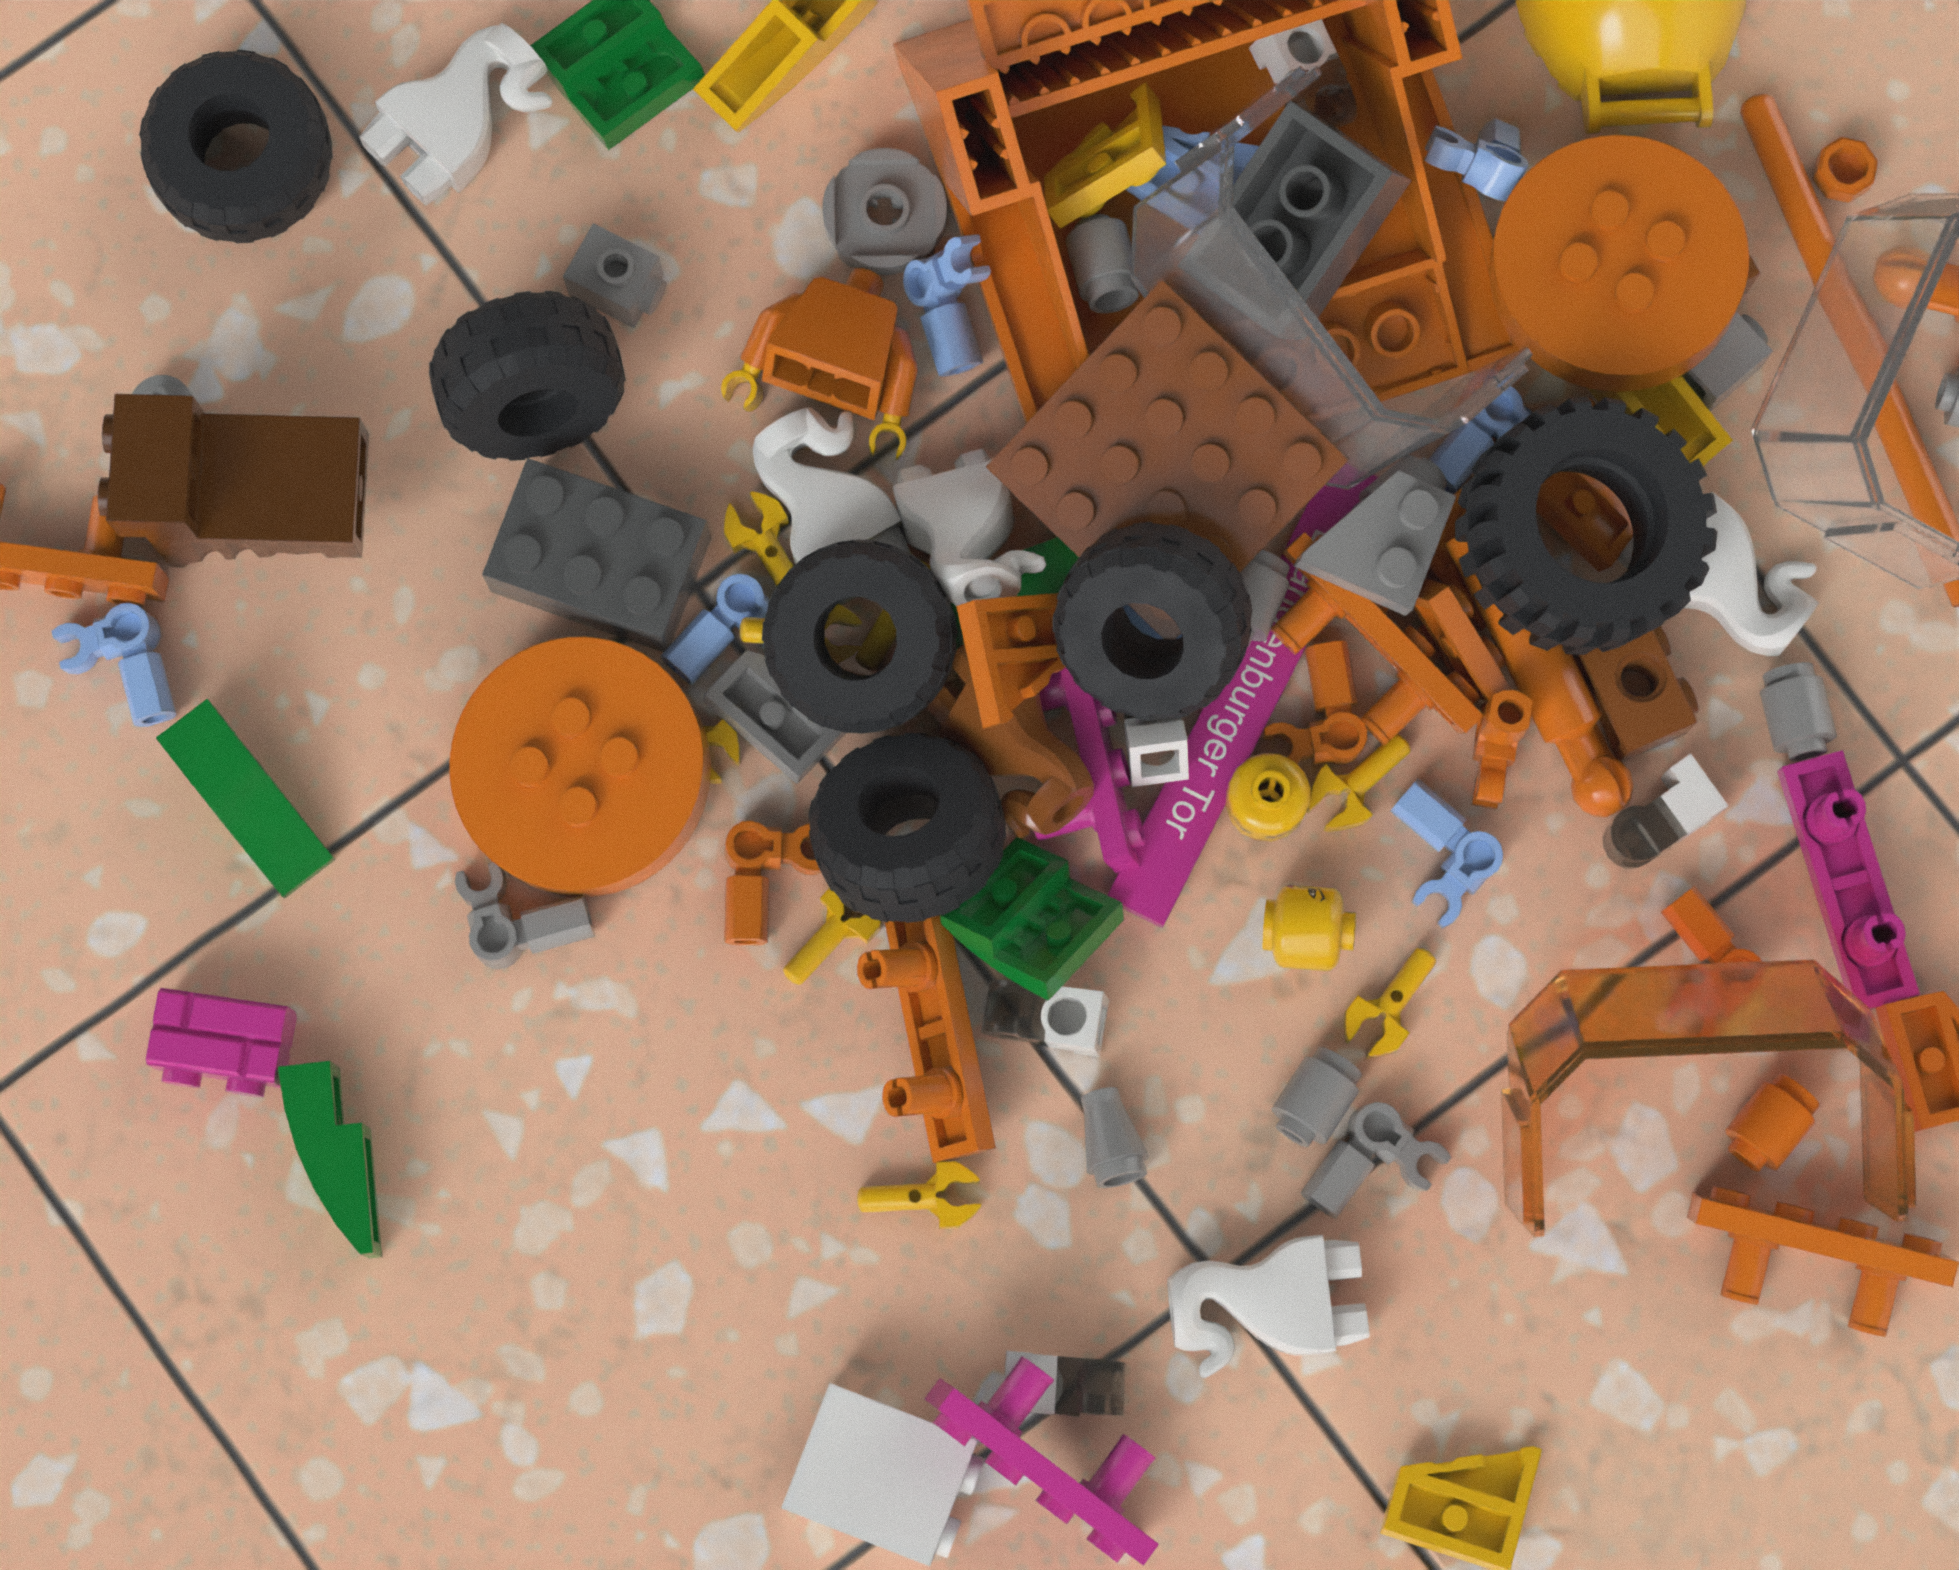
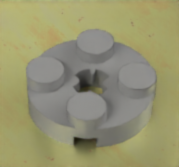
M877 148L861 152L850 159L849 165L840 170L836 178L833 176L826 187L823 198V220L827 237L837 250L841 261L850 267L869 269L878 275L903 273L911 261L933 256L937 245L943 238L947 224V200L943 185L935 173L933 176L928 168L919 163L917 157L906 151L893 148ZM890 198L893 208L903 209L899 220L894 218L891 225H879L878 219L869 218L867 214L870 205L875 209L878 208L877 199Z

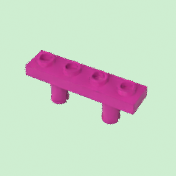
M1065 667L1061 671L1052 673L1049 683L1039 692L1042 710L1046 712L1066 707L1070 712L1080 758L1089 771L1094 783V795L1087 806L1059 831L1048 835L1035 832V835L1041 841L1093 827L1094 831L1098 833L1104 862L1115 873L1138 868L1140 863L1136 848L1145 846V836L1136 808L1127 810L1122 789L1124 786L1131 785L1129 766L1123 749H1113L1108 728L1118 724L1117 714L1102 706L1099 701L1088 693H1085L1073 681L1074 678Z
M1843 750L1782 766L1777 771L1853 1015L1875 1009L1884 1004L1919 996L1920 992L1904 945L1906 936L1905 926L1894 913L1865 822L1866 802L1862 795L1855 790Z
M1021 1356L988 1403L980 1401L978 1405L939 1378L924 1398L940 1411L933 1421L935 1425L964 1447L973 1436L992 1450L985 1459V1463L1014 1485H1017L1023 1476L1043 1489L1035 1501L1065 1524H1068L1074 1514H1076L1094 1528L1086 1539L1118 1563L1123 1555L1127 1553L1144 1566L1159 1544L1122 1516L1125 1509L1121 1507V1504L1156 1459L1152 1454L1123 1434L1089 1482L1083 1478L1078 1483L1020 1438L1023 1434L1019 1429L1020 1425L1054 1381L1053 1378L1039 1367Z

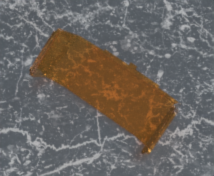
M1814 959L1561 970L1508 1024L1509 1089H1501L1505 1205L1533 1237H1544L1545 1234L1541 1104L1585 1060L1848 1049L1859 1059L1864 1199L1896 1222L1907 1221L1908 1208H1914L1917 1205L1914 1113L1905 1102L1903 1081L1871 1009Z

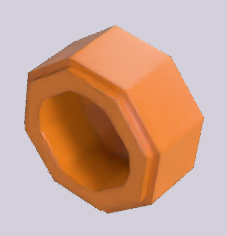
M1840 137L1821 149L1816 158L1812 179L1825 198L1850 203L1868 192L1874 184L1878 160L1865 141Z

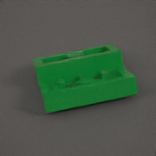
M592 0L530 45L545 63L548 70L546 74L608 151L691 91L705 76L701 64L667 28L662 14L650 0Z
M1016 837L1003 850L1000 864L988 879L987 885L976 896L962 903L959 908L947 914H941L940 919L941 925L976 956L1010 980L1049 1001L1124 921L1122 902L1071 879L1068 860Z

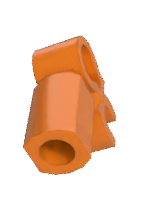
M1342 640L1314 644L1305 649L1315 711L1316 713L1324 714L1325 720L1307 722V729L1300 730L1292 724L1284 722L1272 723L1264 728L1263 738L1264 740L1276 738L1286 740L1291 747V753L1287 758L1295 761L1297 765L1301 760L1311 759L1314 765L1328 762L1334 765H1347L1354 762L1361 755L1367 742L1365 724L1357 715L1352 714L1351 708L1358 705L1348 644Z
M1502 690L1493 694L1488 703L1482 704L1480 707V712L1484 716L1477 722L1472 760L1479 762L1473 789L1471 804L1473 806L1497 810L1498 804L1502 803L1506 767H1511L1515 762L1518 742L1529 729L1533 701L1524 693L1516 690Z
M751 820L742 821L731 828L727 834L724 847L725 860L735 870V875L726 878L724 942L726 944L760 946L768 943L770 879L761 876V870H780L781 864H791L796 871L804 875H817L821 873L816 859L806 858L800 848L803 842L810 840V824L800 826L793 833H782V827H765L761 823Z
M1693 886L1661 911L1662 915L1699 961L1702 962L1708 959L1712 964V967L1699 977L1702 986L1698 989L1686 988L1679 990L1670 996L1664 1005L1668 1012L1677 1008L1682 1002H1690L1697 1007L1699 1019L1695 1025L1685 1032L1688 1038L1699 1036L1711 1027L1716 1009L1721 1007L1724 1011H1728L1745 997L1757 992L1763 985L1766 977L1765 965L1761 958L1753 951L1737 949L1730 941L1735 937L1734 933L1697 887Z

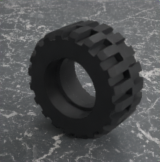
M1587 396L1569 398L1557 408L1549 404L1534 411L1499 437L1493 446L1481 454L1471 468L1474 477L1463 485L1458 504L1466 509V514L1455 521V540L1467 542L1469 550L1468 553L1459 558L1464 577L1475 574L1479 580L1482 589L1473 595L1485 610L1495 604L1504 614L1498 624L1512 635L1523 629L1530 631V645L1548 651L1561 644L1565 654L1585 655L1596 648L1602 652L1619 648L1663 625L1665 620L1678 614L1691 601L1689 592L1701 586L1710 568L1707 562L1702 561V558L1715 551L1718 533L1715 528L1706 527V519L1717 513L1714 494H1703L1699 481L1706 477L1707 473L1699 458L1689 463L1680 450L1687 444V441L1675 429H1672L1667 434L1659 431L1655 427L1659 417L1644 408H1640L1632 415L1625 414L1626 404L1622 400L1605 397L1592 406V402ZM1558 472H1576L1595 478L1612 490L1624 505L1632 524L1634 542L1629 566L1626 572L1618 579L1609 583H1598L1579 578L1560 566L1546 549L1537 526L1536 502L1541 485L1553 474Z

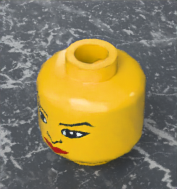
M1262 753L1248 758L1236 768L1226 790L1225 807L1230 821L1241 834L1256 841L1273 842L1288 837L1300 826L1310 806L1311 788L1306 773L1295 761L1281 754ZM1262 786L1268 787V789L1266 790H1258V788ZM1269 797L1273 802L1265 801L1264 798Z
M1286 885L1280 889L1276 900L1266 899L1263 924V950L1272 951L1275 963L1282 968L1331 971L1339 963L1341 950L1354 951L1356 912H1344L1343 897L1337 889Z

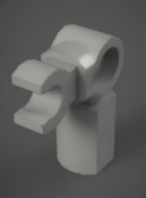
M494 862L488 863L491 882L482 891L471 889L470 881L464 871L456 872V889L464 901L472 906L473 909L467 915L470 927L469 944L477 958L489 968L505 969L513 965L520 958L522 950L530 948L532 954L595 937L593 923L584 895L522 911L521 919L513 921L510 906L501 904V900L506 893L507 881L505 874Z
M1374 1102L1358 1108L1351 1115L1348 1122L1349 1140L1347 1142L1337 1141L1302 1189L1301 1194L1326 1215L1337 1219L1374 1168V1164L1370 1160L1373 1154L1388 1165L1395 1161L1400 1166V1173L1405 1183L1419 1191L1429 1190L1432 1184L1418 1173V1159L1422 1155H1429L1436 1162L1443 1165L1447 1164L1452 1157L1447 1149L1439 1143L1432 1141L1419 1142L1413 1137L1415 1130L1401 1120L1400 1114L1394 1107L1386 1103Z

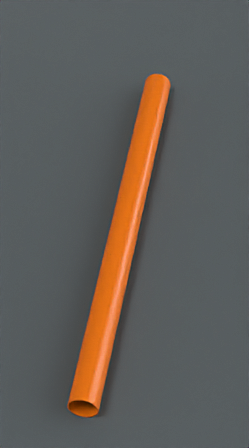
M1769 94L1753 95L1742 104L1740 116L1952 607L1957 608L1959 607V523L1774 97Z

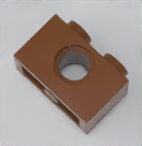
M1662 626L1619 648L1606 652L1596 648L1585 655H1572L1602 713L1598 724L1614 757L1622 762L1687 734L1698 722L1694 715L1699 710L1696 696L1688 681L1684 677L1677 679L1666 657L1671 654V648ZM1634 670L1645 675L1650 683V695L1636 697L1629 694L1622 685L1621 673Z

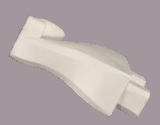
M503 23L478 30L467 38L458 48L449 65L441 73L423 80L403 82L389 89L375 101L379 113L359 136L363 147L385 167L407 146L419 156L400 177L409 191L426 206L444 194L450 187L460 193L478 174L488 157L493 128L489 81L490 73L494 68L507 70L500 84V92L504 102L512 109L521 112H532L550 108L552 105V98L547 93L527 91L529 87L547 73L548 70L545 63L519 34Z
M806 407L776 420L755 437L753 456L756 470L764 486L787 507L792 516L790 547L795 564L819 548L836 542L850 540L879 541L894 545L910 553L902 532V518L890 498L881 488L851 473L806 466L794 462L792 458L799 449L805 446L823 456H835L845 452L850 447L854 435L853 417L850 411L840 414L837 428L833 429L817 411L811 407ZM850 597L838 604L843 605L855 597Z
M983 449L961 454L954 462V470L932 475L930 468H926L921 464L901 469L898 472V484L893 486L897 510L902 518V532L906 542L915 549L931 555V572L939 581L949 601L953 602L955 606L978 599L1015 597L1021 589V575L1026 572H1041L1046 566L1044 557L1023 550L1006 552L994 561L987 560L1010 537L1015 518L1010 491L986 468L991 459Z
M1713 493L1717 513L1706 519V527L1715 528L1718 531L1715 551L1702 558V561L1707 562L1710 569L1703 584L1689 592L1691 601L1683 609H1697L1710 614L1717 619L1736 643L1752 653L1765 656H1779L1819 604L1817 600L1793 585L1791 581L1793 579H1807L1815 573L1817 568L1813 563L1785 561L1774 565L1766 574L1764 590L1778 611L1775 614L1764 613L1761 610L1758 599L1756 559L1749 530L1741 516L1728 503ZM1633 537L1618 557L1619 562L1626 569L1632 557Z
M1323 1235L1305 1236L1283 1243L1266 1258L1253 1265L1239 1266L1208 1260L1191 1263L1175 1271L1167 1278L1174 1347L1184 1351L1207 1350L1210 1352V1356L1204 1359L1199 1367V1375L1202 1378H1207L1229 1363L1235 1349L1231 1333L1226 1327L1216 1322L1201 1319V1303L1204 1300L1210 1299L1226 1309L1258 1340L1277 1351L1289 1355L1305 1356L1332 1353L1336 1351V1346H1345L1369 1338L1370 1333L1365 1303L1331 1306L1328 1282L1362 1277L1359 1243L1342 1240L1324 1241Z

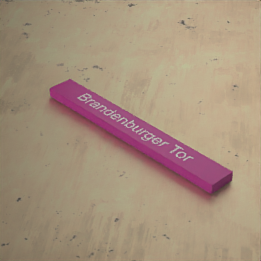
M1347 462L1309 501L1285 549L1304 532L1312 540L1319 534L1324 535L1352 511L1353 506L1359 502L1360 492L1378 477ZM1283 554L1280 558L1290 567L1286 576L1290 585L1273 625L1309 590L1306 585L1308 580ZM1271 630L1265 641H1251L1229 685H1226L1217 699L1205 708L1203 707L1187 738L1189 779L1164 783L1142 826L1145 846L1136 848L1140 867L1119 871L1107 896L1122 902L1124 910L1160 928L1164 927L1225 807L1226 790L1236 768L1250 758L1306 646L1294 655L1280 642Z

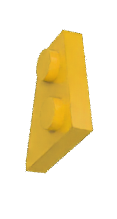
M1146 82L1130 94L1137 104V108L1113 131L1105 123L1101 122L1083 139L1081 144L1072 153L1066 155L1044 176L1045 203L1048 214L1059 228L1064 227L1077 218H1087L1095 214L1103 207L1107 200L1130 186L1135 187L1147 183L1157 174L1160 168L1167 165L1160 100Z
M1529 1446L1507 1453L1487 1456L1477 1454L1457 1457L1454 1461L1433 1463L1431 1461L1401 1466L1395 1475L1380 1534L1491 1570H1511L1542 1449Z

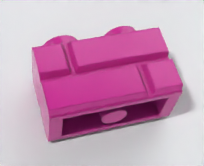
M160 988L153 1015V1028L150 1031L146 1065L155 1070L163 1071L161 1080L163 1083L200 1088L202 1077L227 1080L226 1092L251 1097H264L266 1086L281 1088L278 1066L289 1065V1052L292 1047L297 1020L296 1012L290 1007Z

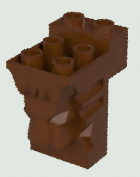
M114 394L113 414H105L102 424L103 449L105 453L111 454L109 477H101L99 481L98 509L100 515L106 516L107 523L120 537H146L152 544V547L158 551L170 567L184 568L189 563L202 562L204 557L210 552L217 551L226 560L236 559L239 552L251 549L259 558L272 557L278 552L296 555L322 553L327 558H362L369 433L360 417L205 413L194 396Z

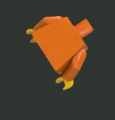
M856 268L851 271L845 284L825 277L814 278L803 293L794 292L762 310L741 353L740 359L744 361L741 370L732 371L722 380L721 392L723 398L729 402L735 387L740 383L747 382L751 385V391L745 399L743 409L746 412L757 409L763 399V389L757 378L761 370H763V382L850 411L871 420H875L879 410L884 413L882 424L877 425L872 430L869 436V450L874 456L876 438L884 432H890L899 440L895 461L898 460L906 448V436L900 428L902 417L909 416L918 366L908 333L895 325L898 306L893 301L880 297L884 289V282L881 277L869 269Z

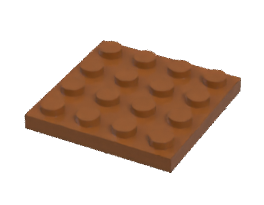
M1163 279L990 461L986 468L1078 557L1082 555L1087 547L1097 542L1102 535L1115 528L1128 527L1133 525V523L1152 522L1153 524H1172L1186 528L1188 531L1208 539L1220 548L1225 557L1231 563H1234L1238 571L1241 572L1350 458L1180 293ZM1128 604L1163 639L1174 640L1181 634L1175 620L1162 609L1149 604Z

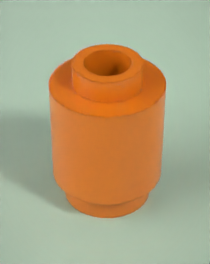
M1779 1073L1771 1083L1763 1082L1725 1129L1726 1134L1733 1141L1728 1147L1729 1152L1743 1165L1755 1172H1759L1763 1166L1777 1171L1815 1124L1813 1114L1820 1107L1818 1100L1802 1085L1784 1074Z

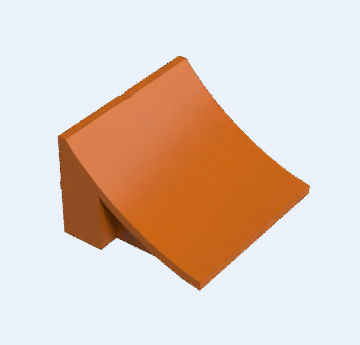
M966 0L971 19L893 43L897 61L931 149L961 236L980 235L981 242L971 249L970 260L973 267L987 265L990 267L991 273L989 277L982 282H978L1025 424L1163 279L1180 293L1314 424L1526 355L1506 331L1493 302L1489 278L1493 237L1477 190L1473 186L1462 182V174L1437 168L1424 161L1428 152L1425 150V146L1435 125L1456 133L1432 68L1463 59L1449 0ZM1322 19L1337 53L1323 67L1275 85L1267 67L1261 70L1258 68L1249 47L1255 40ZM1146 82L1160 100L1163 126L1177 127L1187 134L1210 132L1228 135L1227 141L1260 146L1291 100L1318 114L1412 181L1302 341L1280 335L1184 266L1182 261L1198 238L1126 190L1107 200L1103 207L1095 214H1105L1110 218L1119 219L1126 224L1141 277L1140 285L1137 287L1139 295L1132 305L1123 310L1113 313H1097L1092 311L1088 302L1084 301L1079 295L1065 243L1067 235L1075 228L1077 222L1083 218H1077L1064 227L1059 228L1048 214L1045 203L1044 176L1066 155L1072 153L1081 144L1083 139L1101 122L1105 123L1113 131L1137 108V104L1130 94Z

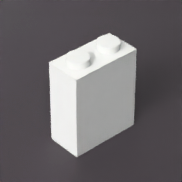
M829 1383L781 1508L919 1563L931 1566L935 1554L948 1558L961 1520L949 1515L959 1491L971 1496L985 1458L973 1454L978 1440L971 1438L964 1447L932 1422Z

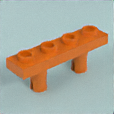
M0 483V519H1V514H2V509H3L4 498H5L6 490H7V488H6L3 484H1V483ZM98 495L92 497L83 549L73 552L0 541L1 590L18 591L21 583L43 585L45 593L60 598L81 599L83 591L107 594L106 600L116 605L132 603L142 608L145 605V599L165 602L169 577L157 563L126 559L121 556L125 537H120L107 523L106 516L100 515Z
M1304 532L1282 554L1294 566L1297 557L1323 535L1319 534L1312 540ZM1295 567L1308 580L1306 585L1309 590L1289 608L1270 630L1286 648L1296 655L1337 616L1341 620L1345 618L1397 671L1395 676L1398 681L1378 699L1360 720L1382 745L1386 746L1425 707L1430 711L1434 709L1458 734H1466L1484 716L1474 706L1481 698L1480 695L1456 671H1453L1446 677L1429 660L1436 651L1416 629L1409 625L1401 631L1384 614L1389 608Z
M940 915L927 918L925 921L911 923L900 921L885 922L890 949L871 950V952L863 953L858 960L857 975L861 984L867 989L898 987L915 1076L901 1077L887 1081L882 1092L885 1110L893 1117L923 1114L933 1163L949 1162L995 1149L996 1146L953 935L941 925Z
M1719 1186L1712 1187L1710 1197L1692 1193L1687 1218L1698 1225L1729 1232L1728 1237L1734 1239L1720 1293L1723 1297L1758 1305L1772 1249L1778 1250L1779 1245L1856 1263L1855 1268L1861 1270L1848 1327L1872 1335L1886 1337L1899 1281H1906L1907 1276L1953 1288L1959 1262L1947 1255L1941 1254L1942 1242L1909 1233H1904L1901 1244L1877 1238L1878 1226L1840 1217L1838 1228L1814 1223V1210L1776 1201L1774 1212L1750 1207L1751 1195Z

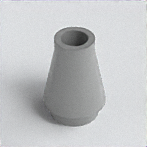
M1101 1088L1083 1095L1081 1102L1084 1110L1086 1168L1088 1174L1095 1176L1097 1187H1118L1145 1177L1147 1175L1145 1161L1149 1158V1154L1121 1101L1118 1088Z

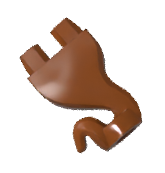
M962 645L956 651L952 668L966 685L964 686L959 679L946 682L934 700L927 706L928 710L942 725L936 736L958 742L960 746L971 753L973 752L984 763L988 775L991 777L1032 776L1042 782L1043 785L1036 793L1025 789H1015L1007 792L1001 798L1005 823L1016 837L1024 838L1029 834V829L1044 835L1059 831L1087 806L1094 795V783L1082 759L1049 729L1043 715L1040 693L1024 699L1012 711L1014 717L1008 722L983 729L965 645Z

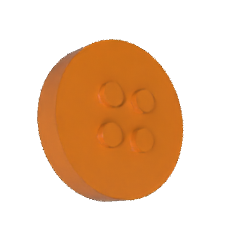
M1627 135L1599 136L1571 143L1554 151L1534 165L1516 184L1502 208L1490 253V288L1494 305L1506 331L1515 344L1541 368L1558 378L1585 388L1614 392L1636 391L1658 386L1680 377L1703 361L1719 344L1734 318L1746 287L1749 272V246L1743 219L1732 196L1722 182L1697 159L1669 144L1649 138Z
M566 637L539 643L518 652L495 668L479 684L466 703L455 728L449 759V777L455 807L462 824L471 839L492 862L516 879L539 890L561 896L576 897L584 895V897H595L616 893L645 881L670 863L682 850L696 829L706 805L711 778V756L705 728L696 708L677 682L659 664L641 652L615 641L592 637Z

